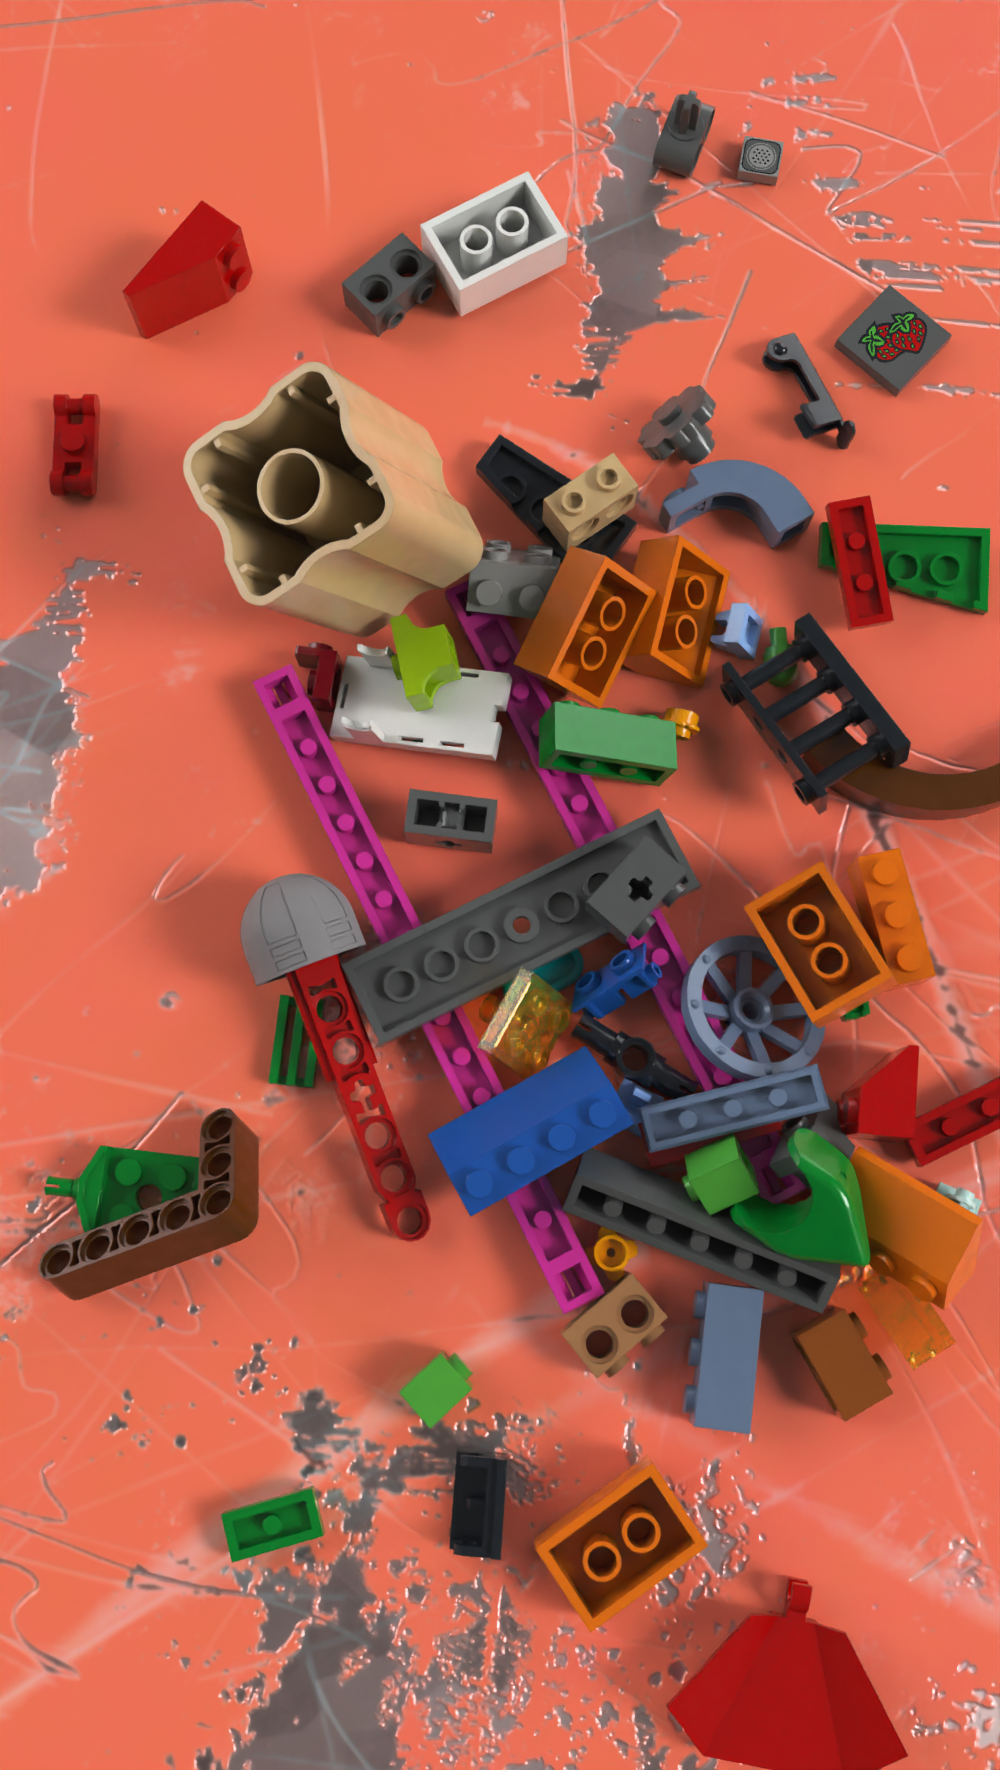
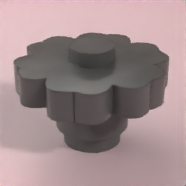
M701 385L687 387L678 397H670L653 413V420L642 428L638 442L652 460L666 459L674 452L680 460H687L691 465L702 461L715 446L712 431L706 425L714 414L715 401Z

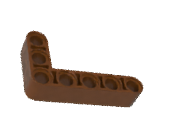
M220 1108L215 1110L205 1118L200 1129L198 1190L54 1244L40 1259L38 1266L39 1274L69 1299L74 1301L81 1300L248 1237L255 1229L259 1217L258 1137L231 1109Z

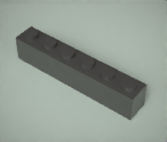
M593 1148L585 1151L581 1156L562 1209L565 1212L821 1314L840 1280L841 1265L791 1259L766 1247L736 1225L730 1214L731 1206L709 1215L700 1200L692 1201L682 1183Z

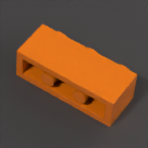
M900 848L857 857L846 869L861 923L897 982L895 986L884 992L921 984L935 977L936 973Z

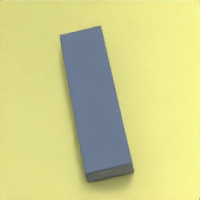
M818 1064L638 1108L649 1153L830 1109Z

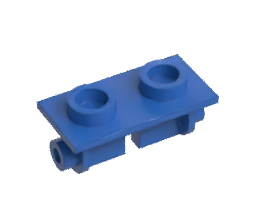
M643 942L630 951L627 949L623 950L606 966L596 972L589 971L581 976L575 984L572 1011L576 1013L582 1009L590 1017L601 1019L626 1003V998L619 991L620 989H623L634 999L658 984V979L662 977V972L655 962L648 964L645 961L647 945Z

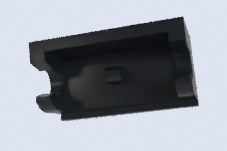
M457 1450L449 1549L454 1550L453 1554L501 1560L507 1474L506 1453Z

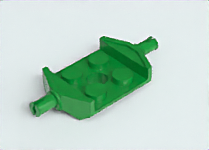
M100 1145L81 1176L77 1177L76 1180L49 1175L46 1184L59 1185V1188L45 1187V1195L72 1197L76 1201L83 1230L87 1232L145 1210L139 1202V1194L147 1185L153 1184L160 1189L162 1193L161 1203L198 1190L199 1157Z

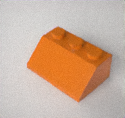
M681 535L641 541L633 575L657 591V594L628 651L623 665L640 675L689 687L703 688L713 648V643L710 639L711 635H716L718 622L715 618L716 614L722 610L731 572Z
M859 1146L850 1162L855 1169L860 1186L871 1255L869 1265L878 1274L886 1277L890 1276L909 1288L910 1292L919 1300L931 1302L940 1309L945 1310L975 1271L983 1219Z

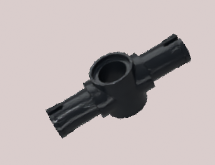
M584 1012L578 1024L590 1032L576 1025L570 1035L572 1038H576L603 1055V1061L614 1067L616 1073L623 1079L636 1081L647 1089L651 1085L672 1099L689 1096L688 1093L679 1087L692 1094L699 1082L693 1081L664 1063L666 1058L655 1052L653 1046L647 1040L639 1037L633 1038L621 1030L618 1034L590 1017L586 1012ZM629 1048H636L642 1051L646 1058L644 1069L640 1071L629 1070L623 1063V1052Z

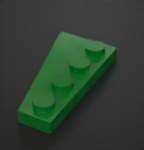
M822 522L819 526L818 568L837 573L828 522ZM876 524L888 588L981 615L988 612L991 528Z

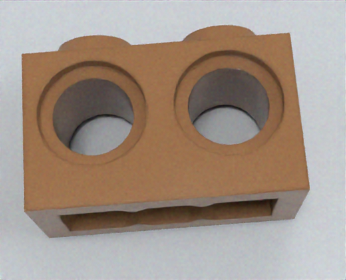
M628 1272L605 1291V1294L598 1297L563 1327L560 1333L596 1378L600 1377L604 1372L610 1378L630 1361L626 1353L640 1342L643 1347H646L664 1332L665 1329L661 1323L668 1317L635 1276ZM630 1300H640L646 1309L644 1320L635 1326L625 1324L621 1317L622 1307ZM603 1330L609 1333L611 1346L603 1355H592L586 1349V1339L593 1331Z

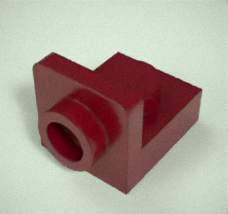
M317 642L309 643L308 647L297 645L294 655L299 666L317 669V671L311 670L309 673L307 694L312 696L317 710L334 713L342 670V662L338 651L333 650L329 645Z

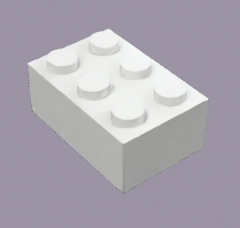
M528 171L420 225L422 252L435 264L436 276L460 316L547 274L567 262L568 235Z

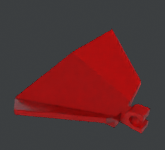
M788 1576L784 1612L750 1613L666 1704L679 1725L702 1756L770 1770H879L908 1757V1754L847 1634L844 1631L820 1624L815 1619L806 1618L813 1587L808 1585V1581Z

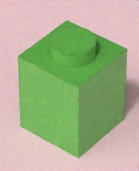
M734 1133L684 1156L687 1175L682 1177L684 1186L692 1201L700 1200L709 1215L760 1193L754 1166Z
M442 1350L408 1381L399 1393L431 1429L472 1390L473 1384L468 1378L473 1372L458 1354L454 1352L448 1357Z

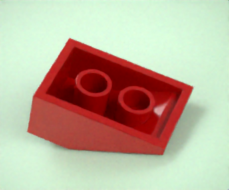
M203 200L199 202L122 291L142 337L149 339L228 303L237 292H242L248 286L253 271L241 227Z

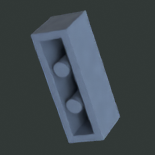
M703 1281V1291H695L693 1318L700 1319L698 1338L691 1337L688 1348V1365L695 1366L693 1385H685L683 1395V1413L690 1414L689 1421L694 1427L750 1434L764 1290Z

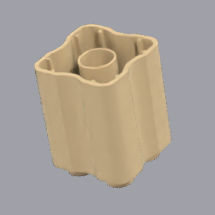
M307 362L297 367L271 386L263 401L253 411L239 419L221 422L189 447L184 457L183 473L199 509L215 522L221 533L225 550L224 562L240 595L248 603L355 637H368L390 624V618L401 615L407 604L421 593L432 589H444L472 571L480 562L483 554L481 535L467 508L458 503L446 487L442 471L443 460L428 431L421 424L320 362Z

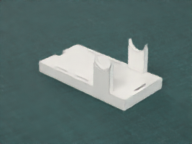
M357 644V650L363 657L347 655L329 734L334 741L496 761L503 728L499 722L495 721L497 712H506L512 684V677L509 673L460 668L462 679L441 686L434 696L433 708L416 712L406 698L403 681L397 680L391 663V655L394 652L390 647L386 646V649H376ZM403 739L419 740V741H423V743H421V742H413V741H405V740H403ZM442 743L464 746V748L445 746Z

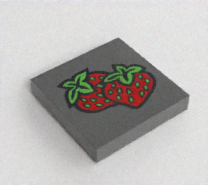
M889 285L837 339L834 347L897 397L949 342L952 335Z

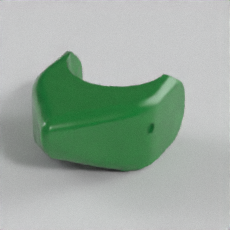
M798 1128L789 1138L787 1149L796 1166L807 1177L812 1188V1195L806 1200L799 1201L793 1205L787 1203L773 1204L762 1197L754 1195L732 1205L730 1208L731 1217L736 1225L766 1247L788 1258L865 1267L869 1265L871 1255L860 1186L855 1169L850 1160L841 1151L820 1135L806 1128Z

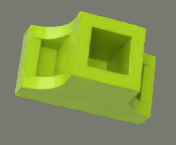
M407 614L390 618L397 654L391 655V663L397 680L403 681L406 698L416 712L433 708V699L438 689L446 683L462 679L454 640L444 624L430 628H420L413 625Z

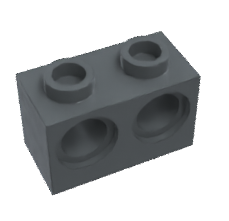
M403 233L399 234L342 282L345 305L377 337L387 329L397 327L404 319L405 314L417 303H425L433 295L437 287L435 264ZM405 273H412V274H414V275L411 276V277H402V276H401V275H403V274H405ZM376 298L385 299L384 301L379 303L370 302L371 300Z

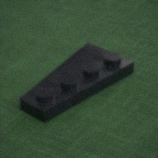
M499 434L476 465V473L544 546L553 548L552 554L560 557V563L562 564L567 552L542 521L543 501L572 480ZM623 514L576 547L605 555L614 560L636 530L637 522Z

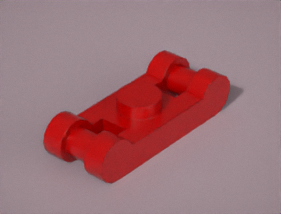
M55 394L53 397L55 415L52 471L49 476L51 494L53 496H66L68 492H80L82 496H95L97 492L100 402L98 395L83 394L82 398H70L68 394ZM71 415H83V424H71ZM69 469H81L79 475H69Z

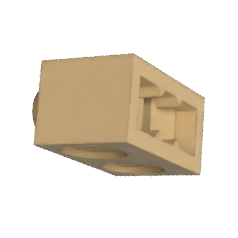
M612 453L546 497L543 501L542 521L567 552L570 545L576 547L635 506L639 485L614 453Z

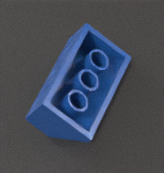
M584 1046L429 1133L428 1137L469 1215L473 1216L628 1128L634 1122L610 1080L588 1048Z

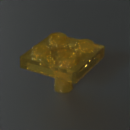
M521 967L503 1000L490 995L481 1003L479 1018L483 1022L490 1024L477 1047L521 1078L527 1079L547 1066L555 1044L561 1033L569 1025L573 1013L572 1003L534 972Z

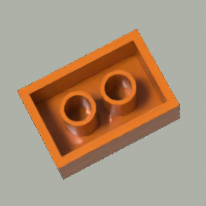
M570 545L513 664L563 694L601 709L657 591L607 556Z
M822 860L744 906L745 911L810 1020L818 1029L897 984L890 969Z
M648 1455L534 1537L536 1551L590 1633L708 1547L707 1542Z

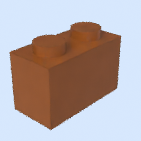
M834 1307L789 1333L833 1412L846 1422L893 1394L887 1383V1380L892 1378L891 1373L878 1353L871 1355L863 1341L868 1336L867 1331L855 1312L852 1311L848 1314L844 1308Z

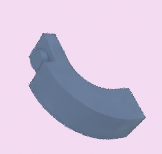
M719 460L699 465L690 470L686 487L674 490L664 499L659 522L666 533H669L707 512L722 509L732 510L752 520L771 549L806 531L813 518L814 511L801 492L778 472L754 462Z

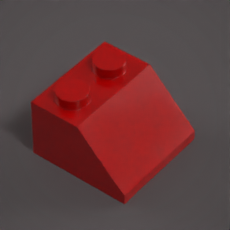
M908 1045L889 1053L842 1093V1100L837 1099L838 1121L848 1138L891 1143L915 1139L919 1062L918 1045Z

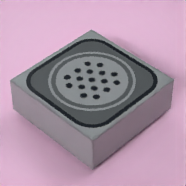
M745 136L737 179L776 186L784 142Z

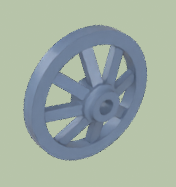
M745 935L732 936L711 944L689 966L681 989L682 1015L695 1045L716 1067L744 1081L805 1067L819 1051L826 1027L825 1025L818 1029L812 1023L800 1002L773 1006L770 996L786 978L762 938ZM736 956V992L715 964L718 960ZM752 957L776 968L759 989L752 987ZM705 977L724 1004L702 1000V986ZM706 1017L725 1021L727 1028L719 1039L711 1029ZM804 1017L805 1026L802 1040L800 1041L772 1025L771 1022ZM739 1036L744 1037L753 1061L741 1057L730 1050ZM760 1036L793 1055L783 1061L771 1063Z

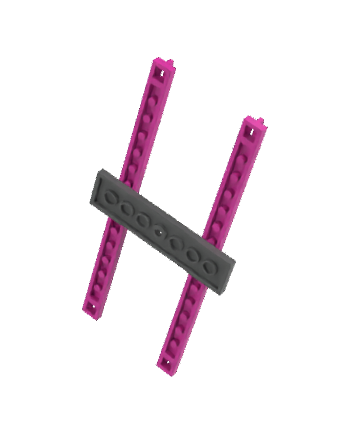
M469 580L446 590L445 598L482 669L485 671L509 673L512 677L505 713L571 837L576 850L424 925H421L292 664L253 681V685L380 940V946L341 964L380 1045L383 1046L422 1027L464 1113L501 1094L504 1090L462 1006L609 934L610 932L584 910L586 901L646 835L687 870L684 879L681 881L686 889L678 899L700 887L694 872L660 809L617 829L589 775L539 768V720L552 704L539 679L513 664L521 649V645L506 616L466 611ZM282 683H284L292 701L289 700ZM273 687H274V689H275V691H276V693H277V695H278V697H279V700H280L282 706H280V704H279V702H278V700H277V698H276V696H275V694H274V692H273V690H272ZM643 885L637 890L632 888L630 898L634 902L640 897L645 898L648 889ZM662 903L651 915L657 921L639 941L632 936L626 942V945L630 951L644 942L647 945L645 961L648 964L655 962L661 969L662 977L658 979V984L651 988L650 991L702 1091L705 1092L745 1082L725 1073L711 1063L695 1045L686 1028L681 1010V989L685 974L690 965L660 910L661 907L665 906ZM518 918H526L530 922L531 927L526 933H518L513 928L514 921ZM702 990V1000L708 1001ZM706 1017L711 1029L719 1039L724 1033L719 1020ZM777 1131L739 1142L754 1166L760 1191L757 1196L773 1204L781 1203L807 1189L803 1182L793 1174L781 1178L786 1187L783 1189L775 1172L769 1167L781 1139ZM546 1174L506 1196L563 1314L605 1294L565 1212L562 1210L563 1208ZM572 1266L574 1267L585 1289L584 1293L571 1269ZM561 1272L564 1273V1275H565V1277H566V1279H567V1281H568V1284L570 1285V1288H571V1290H572V1292H573V1294H574V1296H575L574 1298H573V1296H572V1294H571V1292H570V1290H569V1288H568V1286H567V1284H566V1282H565V1280H564V1278H563Z

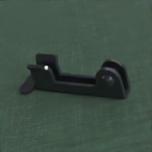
M791 333L770 340L762 357L763 364L771 371L779 372L786 370L793 373L810 402L801 404L800 409L802 413L794 417V421L804 439L838 429L839 433L836 436L837 445L840 449H847L856 434L855 424L851 420L843 421L839 410L796 334Z

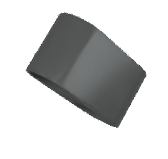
M690 90L688 95L677 94L659 137L652 165L691 177L708 136L716 107L697 99V92Z

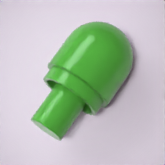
M786 627L769 629L771 646L765 648V654L763 655L764 663L793 646L787 642ZM798 663L768 680V682L775 687L782 688L791 685L798 677Z

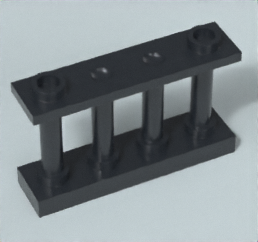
M808 613L795 621L793 646L741 677L730 662L722 665L723 683L720 685V689L732 707L738 704L795 781L792 783V786L801 802L806 806L811 803L820 815L827 810L828 793L825 790L826 788L875 758L879 760L884 758L890 767L895 769L908 761L911 742L816 620ZM802 660L805 663L810 661L817 670V678L764 709L752 690ZM825 692L828 694L834 693L842 703V710L789 742L776 725V722ZM849 725L854 727L859 725L867 735V743L814 775L800 755Z

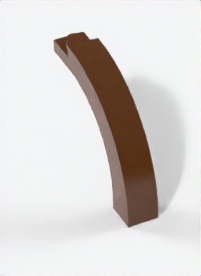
M843 729L805 752L802 759L815 775L862 745ZM875 758L832 784L829 788L854 803L895 817L915 820L963 818L984 813L1000 806V763L969 773L932 774L901 766L892 769L885 759L879 760Z

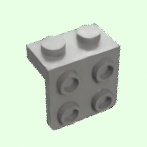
M487 540L486 545H483V554L480 562L469 574L466 611L535 619L558 572L560 557L553 555V548L549 546L528 545L527 550L512 549L511 543L507 541Z

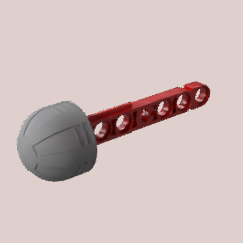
M301 873L277 877L264 884L255 892L245 908L241 921V943L255 984L260 986L287 977L326 1083L332 1081L373 1191L384 1201L379 1206L387 1228L397 1239L410 1242L420 1240L430 1229V1212L421 1189H415L416 1175L373 1064L378 1063L338 958L366 945L355 913L345 895L336 886L323 878ZM330 980L333 988L323 989L311 997L308 988L319 987ZM323 997H332L340 1005V1014L333 1022L323 1021L317 1014V1003ZM342 1038L353 1042L356 1048L354 1060L346 1065L336 1061L332 1051L336 1041ZM356 1081H358L361 1087L369 1086L371 1094L365 1097L366 1104L369 1110H374L378 1107L380 1115L369 1116L358 1122L356 1115L364 1114L365 1110L360 1101H352L350 1098V1093L356 1090L354 1084ZM376 1122L385 1126L388 1132L387 1142L380 1149L371 1148L365 1140L366 1129L369 1125ZM389 1165L398 1166L404 1174L403 1184L396 1191H388L381 1182L382 1172ZM412 1207L417 1210L420 1216V1223L414 1232L405 1234L398 1227V1215L403 1209Z

